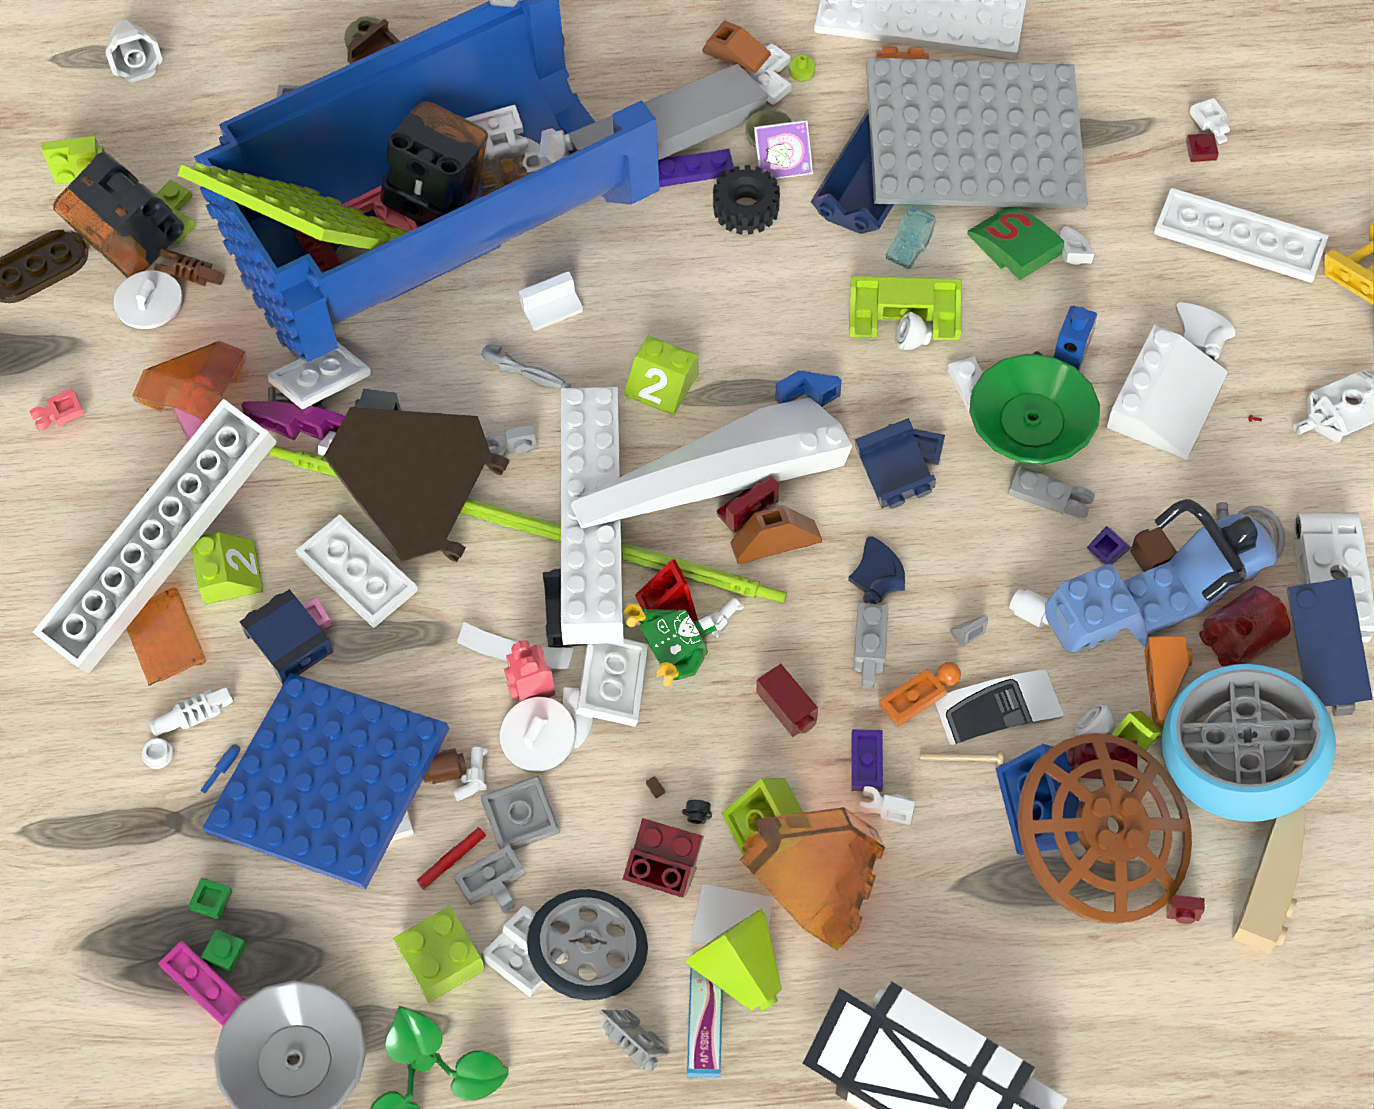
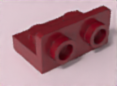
M772 476L764 482H757L752 488L746 489L717 509V516L735 533L746 524L755 512L767 510L779 502V483Z

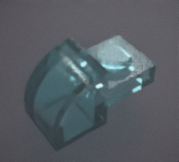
M911 205L898 227L899 232L885 254L886 259L910 270L920 252L925 251L935 227V216Z

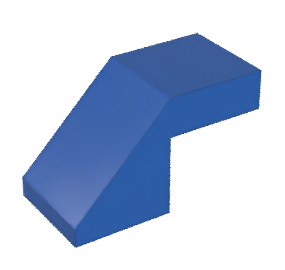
M797 371L776 383L775 400L781 404L793 401L805 394L822 407L840 397L842 380L838 376Z

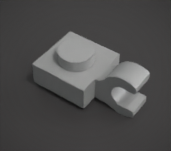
M533 424L505 430L506 435H491L486 438L488 447L498 446L496 449H491L490 452L501 456L507 450H509V454H523L537 449Z

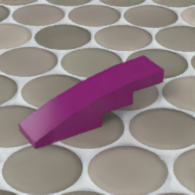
M244 401L241 405L243 413L259 426L294 441L300 432L322 441L330 431L336 433L345 418V415L312 406L301 409L294 403Z

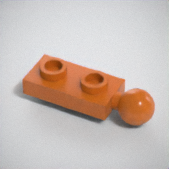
M945 662L939 666L937 675L934 676L927 668L880 699L879 706L894 724L899 727L945 697L947 689L943 685L953 686L958 683L961 678V670L955 663Z

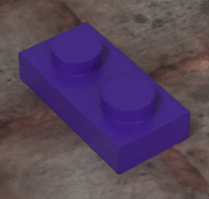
M852 729L851 791H863L864 787L870 786L877 789L878 792H882L883 730Z

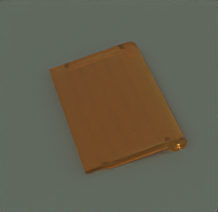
M171 588L150 598L126 628L149 686L158 681L168 679L194 665L200 666L206 662L177 588Z

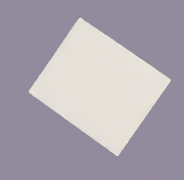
M703 884L691 940L709 943L721 933L761 908L765 913L767 925L769 926L774 897Z

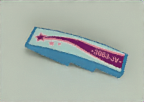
M693 968L690 970L687 1077L721 1078L723 990Z

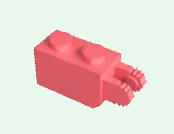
M526 640L513 644L511 646L512 653L506 655L508 667L503 668L512 699L518 698L520 703L533 697L549 698L555 696L552 671L546 663L542 647L539 645L530 647L529 642Z

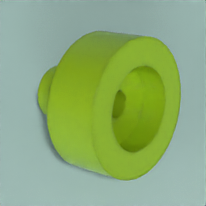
M805 54L794 57L790 61V76L799 82L809 81L815 75L814 60Z

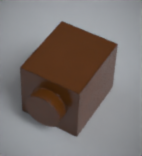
M1157 527L1151 531L1146 529L1139 532L1134 538L1130 553L1142 571L1145 572L1169 562L1177 551L1163 530Z

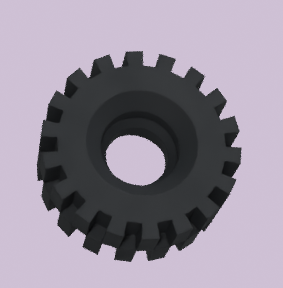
M745 165V169L740 170L739 166H735L732 173L728 169L724 171V178L722 176L717 178V184L713 186L714 216L718 218V223L721 226L726 223V230L731 232L735 228L736 234H742L743 230H748V235L754 234V229L762 232L764 231V225L770 227L773 224V219H777L780 205L779 185L777 186L776 178H771V173L767 170L762 173L761 167L756 166L755 170H751V165ZM741 198H752L757 202L751 205H741L736 201Z

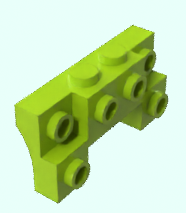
M851 276L849 337L877 338L878 320L900 321L905 314L913 312L920 316L923 321L932 322V340H960L962 279Z

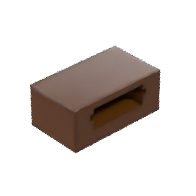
M655 776L646 781V785L655 798L665 793L664 788Z

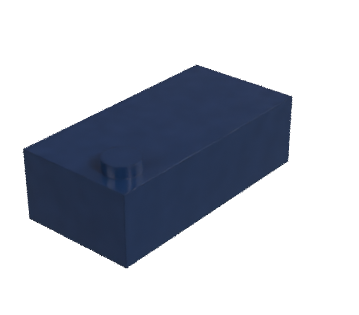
M1351 577L1288 587L1287 594L1303 683L1311 688L1325 707L1373 700Z

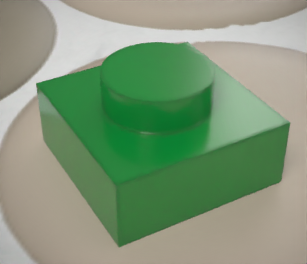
M201 878L188 907L191 911L220 920L233 891L229 886Z
M216 929L201 958L206 963L232 973L247 944L240 938Z

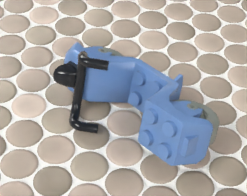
M1191 499L1180 500L1155 519V523L1163 529L1178 515L1188 511L1204 527L1200 528L1169 562L1122 581L1114 566L1106 564L1063 582L1045 604L1046 619L1062 647L1070 653L1089 651L1107 641L1109 642L1121 629H1129L1134 638L1138 639L1146 647L1149 635L1204 612L1226 591L1252 581L1263 568L1274 565L1277 562V553L1272 538L1254 518L1243 514H1234L1215 521L1210 513L1199 503Z

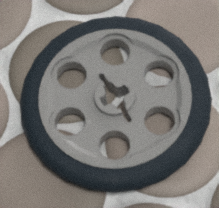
M592 889L571 890L547 901L535 913L529 925L526 940L531 964L543 982L558 993L585 1001L602 1000L617 995L630 987L640 976L646 963L648 952L646 932L634 911L619 898L606 892ZM583 909H591L596 913L597 918L593 921H585L580 917L579 912ZM555 922H564L568 926L569 931L565 934H557L552 930L551 925ZM610 925H618L623 929L624 935L612 937L607 933L606 929ZM584 939L590 940L591 949L585 948ZM557 950L563 951L567 954L568 961L559 964L554 962L550 955ZM610 954H618L623 958L624 963L619 967H614L607 962L606 957ZM582 967H590L595 971L596 976L592 980H585L579 976L578 970Z

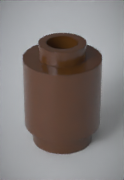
M456 748L437 752L424 777V782L437 784L462 778L461 772L467 771L463 753L457 754Z

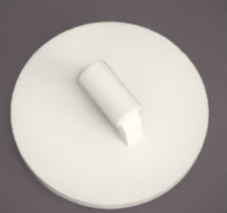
M143 271L130 276L120 284L114 295L113 302L117 316L126 325L138 329H151L166 324L176 316L182 305L183 294L179 283L171 275L160 271Z
M533 697L515 705L505 716L500 729V743L506 757L518 768L530 772L550 770L562 763L571 752L576 737L575 723L569 711L561 703L547 697Z

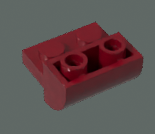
M642 818L634 848L630 851L623 880L684 898L688 893L696 872V862L704 836Z

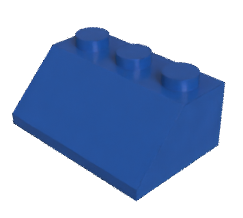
M1041 744L995 768L1016 852L1019 855H1024L1018 832L1020 793L1026 776L1035 762L1047 750L1053 747L1050 745ZM1065 751L1053 763L1069 774L1071 768ZM1046 773L1041 777L1035 793L1033 820L1052 819L1053 800L1060 783ZM1071 791L1068 792L1064 803L1063 819L1076 818L1080 801ZM1077 831L1065 832L1069 845L1080 841ZM1053 833L1035 834L1040 852L1058 849Z

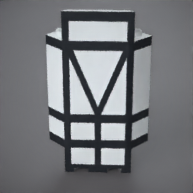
M892 981L886 990L880 988L871 1004L873 1008L839 988L802 1063L836 1084V1095L858 1109H1063L1067 1102L1066 1097L1032 1078L1035 1069L1033 1065Z

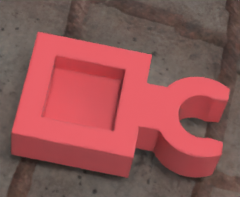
M73 389L46 399L49 406L35 407L29 411L33 420L42 417V419L34 422L38 431L47 429L53 421H56L58 426H61L85 415Z

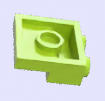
M95 136L41 142V151L55 184L71 183L92 162L96 155L105 152L104 147L98 145Z

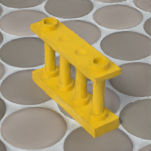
M1374 223L1369 226V243L1348 256H1344L1334 249L1325 253V276L1374 305V264L1369 268H1364L1357 263L1374 253Z

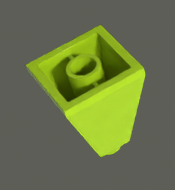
M762 908L724 931L685 959L691 968L751 1011L757 1007L764 1011L778 1001L775 995L782 988L767 920Z

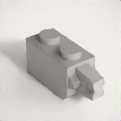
M858 603L853 670L862 672V688L874 689L875 673L884 672L888 605Z

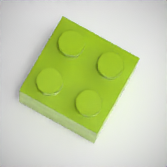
M451 906L444 908L393 938L400 955L428 1004L485 971L479 953Z

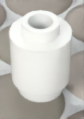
M1021 588L1018 589L1009 607L1010 610L1014 611V615L1038 628H1042L1045 624L1047 626L1050 625L1045 616V604L1049 599L1030 589L1026 591Z

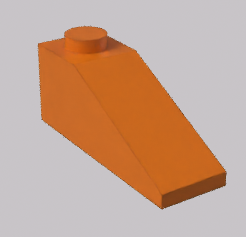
M1185 636L1149 637L1144 649L1152 721L1161 729L1187 667L1192 665V649L1187 648Z

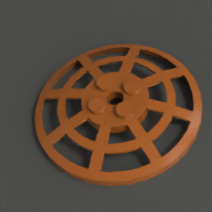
M1099 733L1078 735L1064 740L1047 750L1035 762L1026 776L1018 805V832L1022 850L1039 884L1061 906L1081 918L1097 923L1121 924L1134 922L1152 915L1169 902L1171 896L1177 893L1185 879L1190 863L1192 849L1191 823L1186 804L1173 778L1162 764L1145 749L1129 740L1114 735ZM1091 742L1097 760L1081 764L1069 774L1053 763L1059 755L1068 749ZM1105 742L1122 746L1140 756L1148 763L1144 772L1142 773L1127 763L1111 760ZM1100 769L1104 787L1091 792L1077 781L1087 772ZM1113 769L1125 772L1138 780L1131 792L1117 787ZM1046 773L1060 783L1053 800L1052 819L1033 820L1035 793L1041 777ZM1157 774L1163 779L1171 792L1180 819L1170 818L1165 800L1153 784ZM1071 791L1081 802L1076 812V818L1063 819L1064 803L1068 792ZM1147 791L1151 793L1156 801L1161 817H1148L1141 803ZM1109 817L1116 820L1118 824L1117 833L1109 829L1107 823ZM1150 830L1164 832L1162 849L1158 858L1146 846ZM1077 831L1079 840L1086 850L1079 860L1071 850L1065 832ZM1172 831L1182 832L1183 836L1181 863L1175 880H1173L1164 867L1171 851ZM1053 833L1062 857L1071 868L1059 883L1052 876L1042 859L1035 834ZM1139 856L1150 870L1140 878L1127 881V861ZM1096 860L1107 864H1114V881L1095 875L1089 871V868ZM1157 877L1166 890L1165 894L1149 906L1127 912L1128 891L1144 887ZM1080 879H1083L1096 888L1115 892L1114 912L1091 907L1076 899L1069 891Z

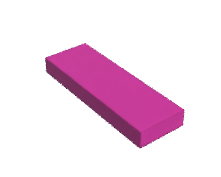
M182 940L158 963L221 1026H224L238 1005L244 1001L229 984Z

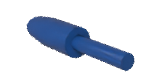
M233 744L215 765L216 770L200 789L201 792L205 794L221 772L225 773L241 751L238 745Z

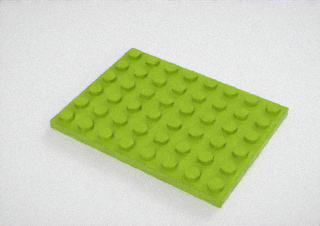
M197 162L194 163V166L181 164L178 172L180 177L321 241L372 250L408 233V231L402 228L387 226L386 221L377 217L365 216L362 210L351 206L345 207L341 205V201L329 196L325 198L319 195V191L306 186L303 188L296 184H287L278 180L272 181L261 176L258 178L247 173L243 175L228 169L226 171L215 166L208 167Z

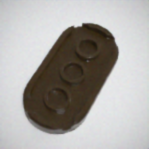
M54 230L1 256L0 302L16 303L79 271L88 258V248L82 236L74 231L70 233L64 230Z

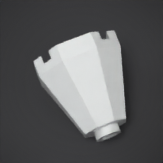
M128 20L115 24L111 30L105 50L113 75L117 77L119 75L123 76L125 80L131 83L152 77L156 72L155 67L157 64L160 65L163 61L156 38L137 24Z

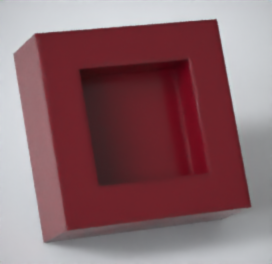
M1214 133L1187 136L1186 144L1190 162L1217 161L1219 153Z
M1172 895L1167 904V919H1176V922L1182 924H1191L1199 921L1205 910V898Z

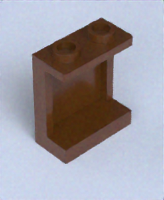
M383 19L378 24L374 23L362 37L353 39L348 45L347 61L352 64L400 42L388 30L389 22Z

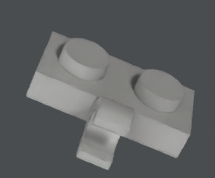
M507 845L455 874L454 878L469 905L493 893L503 913L515 907L505 885L525 875V870L510 845Z

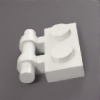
M515 105L464 118L466 130L476 137L478 145L483 144L484 149H480L478 161L485 159L488 161L495 160L496 156L511 153V155L517 154L519 150L529 147L526 137L516 140L515 135L523 133V126ZM506 138V143L493 146L492 141Z

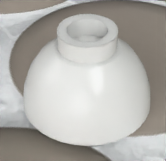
M908 312L900 320L896 331L897 347L901 350H912L922 344L927 345L931 339L932 331L926 327L925 322L920 316L913 312Z
M1101 704L1089 710L1077 723L1075 735L1093 733L1111 735L1114 731L1115 721L1110 708L1106 704Z

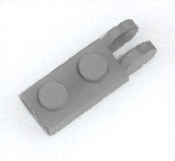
M1019 466L1009 489V494L1013 497L1061 514L1067 513L1080 518L1086 517L1089 509L1079 502L1090 504L1095 497L1091 490L1084 487H1074L1072 484Z

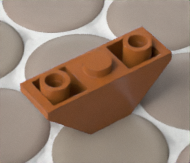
M727 21L722 22L702 49L704 54L732 65L738 63L743 69L753 73H757L772 55L766 47L745 29Z
M782 505L755 512L730 543L737 564L822 543V537L813 519Z

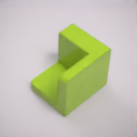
M1140 710L1129 712L1111 735L1137 741V745L1147 751L1162 734L1163 730Z

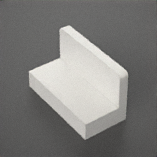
M569 271L519 291L521 308L533 330L541 329L583 312V306L575 293L574 280Z

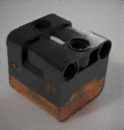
M424 101L417 104L388 137L386 161L390 164V168L382 179L381 203L409 219L425 225L472 202L477 196L488 141L487 131L432 102Z
M107 152L96 155L92 162L64 189L53 203L54 211L126 278L146 271L161 255L159 254L161 248L167 249L184 231L183 222L173 213V210L144 184L139 183V180Z

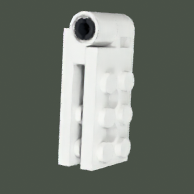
M1296 514L1294 522L1295 536L1293 539L1300 585L1351 577L1362 641L1369 642L1372 638L1371 631H1374V598L1359 514Z

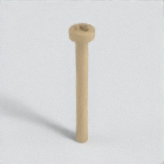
M997 750V754L920 753V760L997 762V766H1001L1004 762V754L1002 750Z

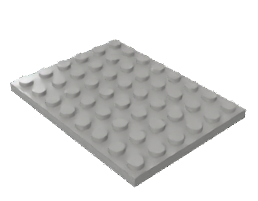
M867 58L866 75L874 204L1086 208L1088 201L1074 64Z

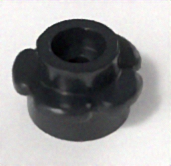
M703 800L686 801V809L682 810V814L688 817L687 821L690 823L705 824L706 819L712 818L711 804Z

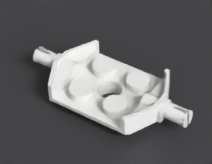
M1361 370L1310 392L1306 400L1308 418L1293 425L1296 434L1301 435L1312 429L1338 444L1343 436L1374 423V376L1367 371ZM1345 398L1356 399L1359 405H1351Z

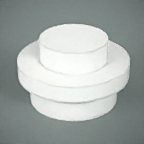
M163 739L149 740L142 750L144 763L154 769L166 766L173 757V749L170 743Z

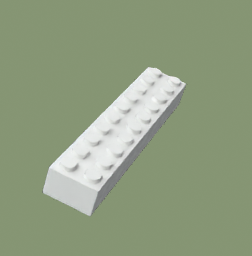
M618 387L561 388V628L563 645L624 643L621 519L581 528L571 507L573 500L620 478Z
M223 399L33 633L76 667L90 674L276 444V440L268 431Z

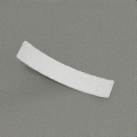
M466 622L463 623L457 640L459 644L504 661H507L506 655L512 653L511 646L518 642L488 633ZM541 646L544 658L550 669L568 668L574 648Z

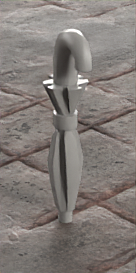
M487 345L482 350V357L486 361L499 366L500 372L515 371V373L523 374L536 384L556 389L571 387V384L566 383L560 377L543 368L526 366L516 362L507 352L504 356L496 354L500 353L501 346Z

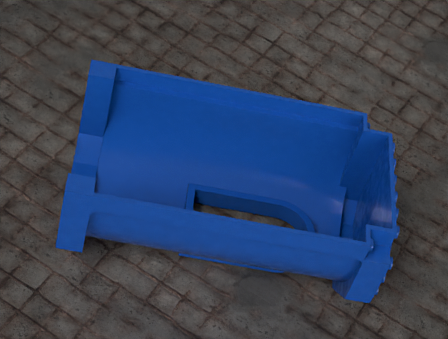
M559 0L518 1L514 7L493 6L488 1L220 123L219 127L222 136L219 137V141L221 144L194 156L197 163L208 167L215 166L226 171L229 169L243 175L247 173L258 178L261 176L272 181L278 180L287 184H296L303 188L306 186L319 191V195L325 198L329 196L344 204L382 185V179L390 168V164L386 161L388 137L409 113L422 118L425 126L429 128L431 121L435 117H441L466 129L464 118L515 105L523 126V133L516 135L531 139L539 145L543 130H563L566 135L595 123V121L581 104L578 95L572 93L567 81L569 74L565 65ZM642 100L612 114L614 134L529 175L526 170L512 183L493 170L490 174H484L479 168L481 161H478L470 203L324 273L320 271L311 255H306L305 250L295 236V233L298 231L297 229L207 188L200 187V190L208 203L206 208L213 220H217L218 228L222 236L226 238L223 240L226 250L235 257L236 265L242 274L240 278L247 290L251 289L254 293L252 297L258 309L263 308L265 310L264 317L270 328L275 327L278 331L276 336L281 346H287L294 356L308 363L338 348L332 326L379 303L387 302L597 197L603 196L610 203L632 205L660 191L656 118ZM483 144L478 145L480 149H484ZM373 209L363 214L368 217H377ZM331 243L336 252L341 244Z

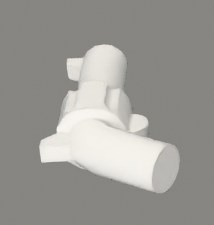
M732 598L719 612L715 611L712 615H709L717 629L711 633L715 637H719V632L727 625V620L736 610L744 608L737 599Z
M473 747L471 749L470 768L467 769L466 775H463L461 778L462 783L466 785L452 791L456 802L475 794L479 790L487 791V786L484 784L485 771L482 769L483 756L488 753V749Z

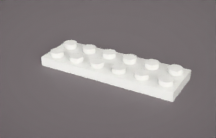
M1174 188L1170 189L1154 231L1155 235L1311 283L1314 280L1329 235Z

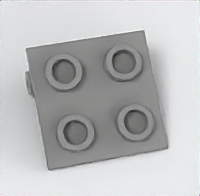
M617 1009L600 1010L599 1013L607 1020L602 1026L606 1030L605 1035L616 1045H619L621 1050L632 1043L626 1055H633L631 1059L642 1070L647 1069L651 1072L659 1063L655 1059L656 1057L669 1055L662 1047L664 1045L662 1039L651 1031L648 1033L639 1026L641 1021L631 1011L627 1009L624 1011Z

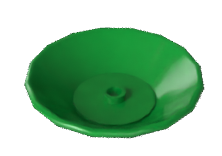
M1023 354L1002 359L981 374L971 390L969 414L977 434L995 452L1016 462L1044 465L1069 459L1088 446L1099 427L1100 402L1092 383L1074 366L1052 356Z

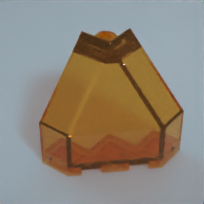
M217 341L144 369L132 395L135 402L161 413L164 406H168L206 421L221 402L230 381L233 383L237 382L247 359L246 351L222 341Z
M844 807L754 819L758 831L752 834L742 847L745 855L740 859L741 862L804 930L838 951L859 930L863 917L859 915L862 901L869 899L876 878L872 874L876 859H882L885 849L877 830Z

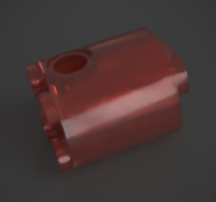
M1254 586L1204 620L1203 630L1199 632V636L1206 646H1211L1218 656L1220 665L1226 667L1249 664L1286 638L1291 631L1287 609L1280 598L1272 595L1262 587Z

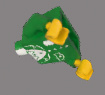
M635 603L627 605L623 611L624 615H632L626 621L629 627L636 626L640 621V629L660 664L656 676H665L663 680L664 686H670L673 680L696 675L708 653L702 638L717 630L709 615L692 622L686 610L642 609Z

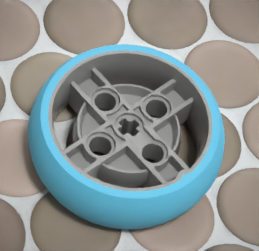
M1239 664L1212 670L1192 681L1180 692L1166 715L1161 746L1169 774L1177 787L1193 803L1219 817L1254 822L1287 815L1307 803L1321 789L1333 765L1336 738L1326 707L1305 683L1284 671L1272 667ZM1213 710L1205 723H1195L1204 714ZM1281 710L1287 712L1296 720H1289ZM1291 761H1304L1296 770L1277 779L1287 770ZM1207 763L1212 772L1221 779L1207 773L1197 764ZM1251 767L1254 770H1246L1245 768Z

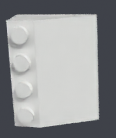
M1154 325L1111 410L1107 428L1187 460L1228 375V371L1181 335Z

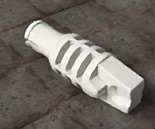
M227 688L215 692L207 690L188 700L186 699L181 703L175 704L172 711L152 720L150 719L148 723L155 738H158L179 727L188 729L193 725L195 726L200 722L221 714L220 709L232 704L233 699Z

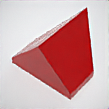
M676 560L668 562L635 594L642 609L686 610L693 622L698 620L688 583Z

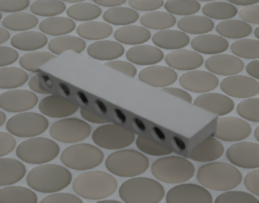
M737 63L643 102L656 118L658 160L746 123L754 113L765 110L768 95ZM612 116L568 133L570 134L573 150L569 151L570 155L614 134Z

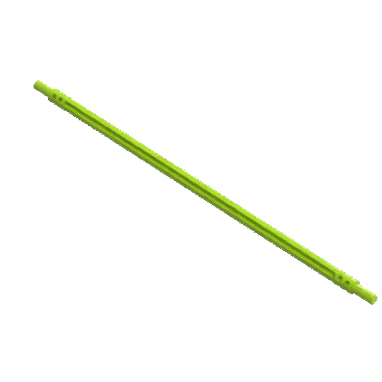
M275 445L269 451L270 456L293 462L297 467L338 478L323 456L303 450L296 452ZM467 498L460 512L464 515L561 542V524ZM622 542V560L660 571L668 562L676 560L686 579L752 598L759 596L785 603L787 592L760 585V581Z

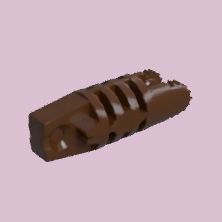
M161 248L159 254L167 259H173L174 262L172 268L156 263L154 271L164 272L173 277L205 286L206 282L222 285L224 275L217 270L211 269L212 263Z

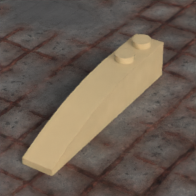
M1295 764L1291 772L1296 770L1299 765ZM1305 804L1297 810L1273 820L1233 936L1234 940L1269 954L1276 944L1282 946L1288 928L1283 926L1286 916L1291 918L1297 904V899L1292 898L1296 887L1302 859Z

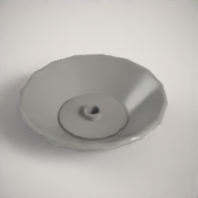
M293 980L266 986L241 1002L221 1029L214 1055L217 1085L232 1109H338L344 1104L360 1081L367 1052L362 1022L345 998L322 984ZM292 1057H300L296 1065H289Z

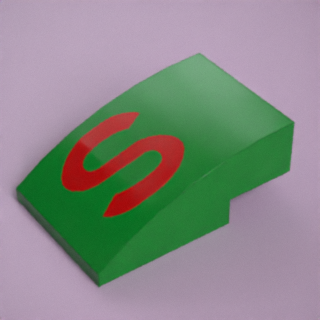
M1006 207L967 231V235L1000 269L1006 266L1019 280L1062 255L1064 240L1045 223L1016 207Z

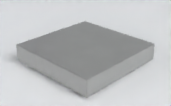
M539 775L480 796L499 850L507 845H510L511 849L515 850L560 833Z

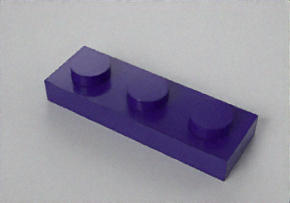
M730 149L658 160L659 187L716 179L719 176L724 177V171L728 169L732 173L734 165Z

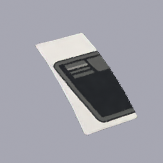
M1046 669L1014 674L946 693L945 697L935 703L950 745L1006 728L1064 716Z

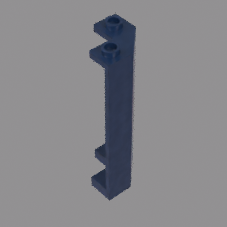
M869 108L811 200V204L827 221L859 234L880 229L894 205L874 204Z

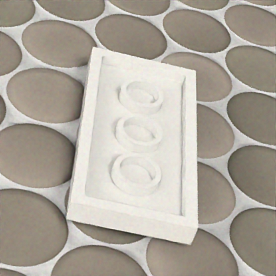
M340 514L295 550L297 556L373 628L418 591L417 585Z

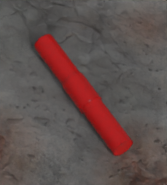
M477 827L459 844L442 856L439 861L416 879L419 886L425 889L447 869H450L468 851L486 837L483 830Z

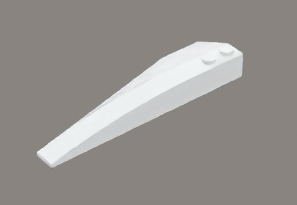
M811 397L759 408L573 500L571 507L581 528H586L750 489L757 482H764L771 476L779 482L842 467L847 460L852 444L841 424Z

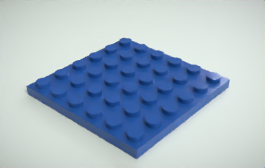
M290 673L202 828L207 834L366 890L450 728L446 722Z

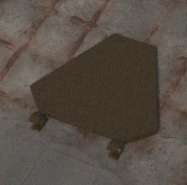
M350 407L323 456L401 562L441 551L450 560L458 562L466 547L460 543L447 540V537L484 465L488 466L495 474L501 476L510 462L506 457L490 452L478 416Z

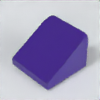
M1106 526L1087 548L1105 565H1112L1131 549V546L1114 530Z

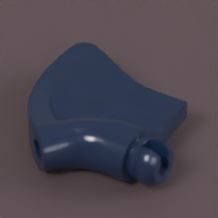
M869 536L865 542L862 560L855 571L848 577V581L866 592L863 596L865 604L868 602L878 604V602H882L892 592L905 591V571L899 558L888 546L877 538Z

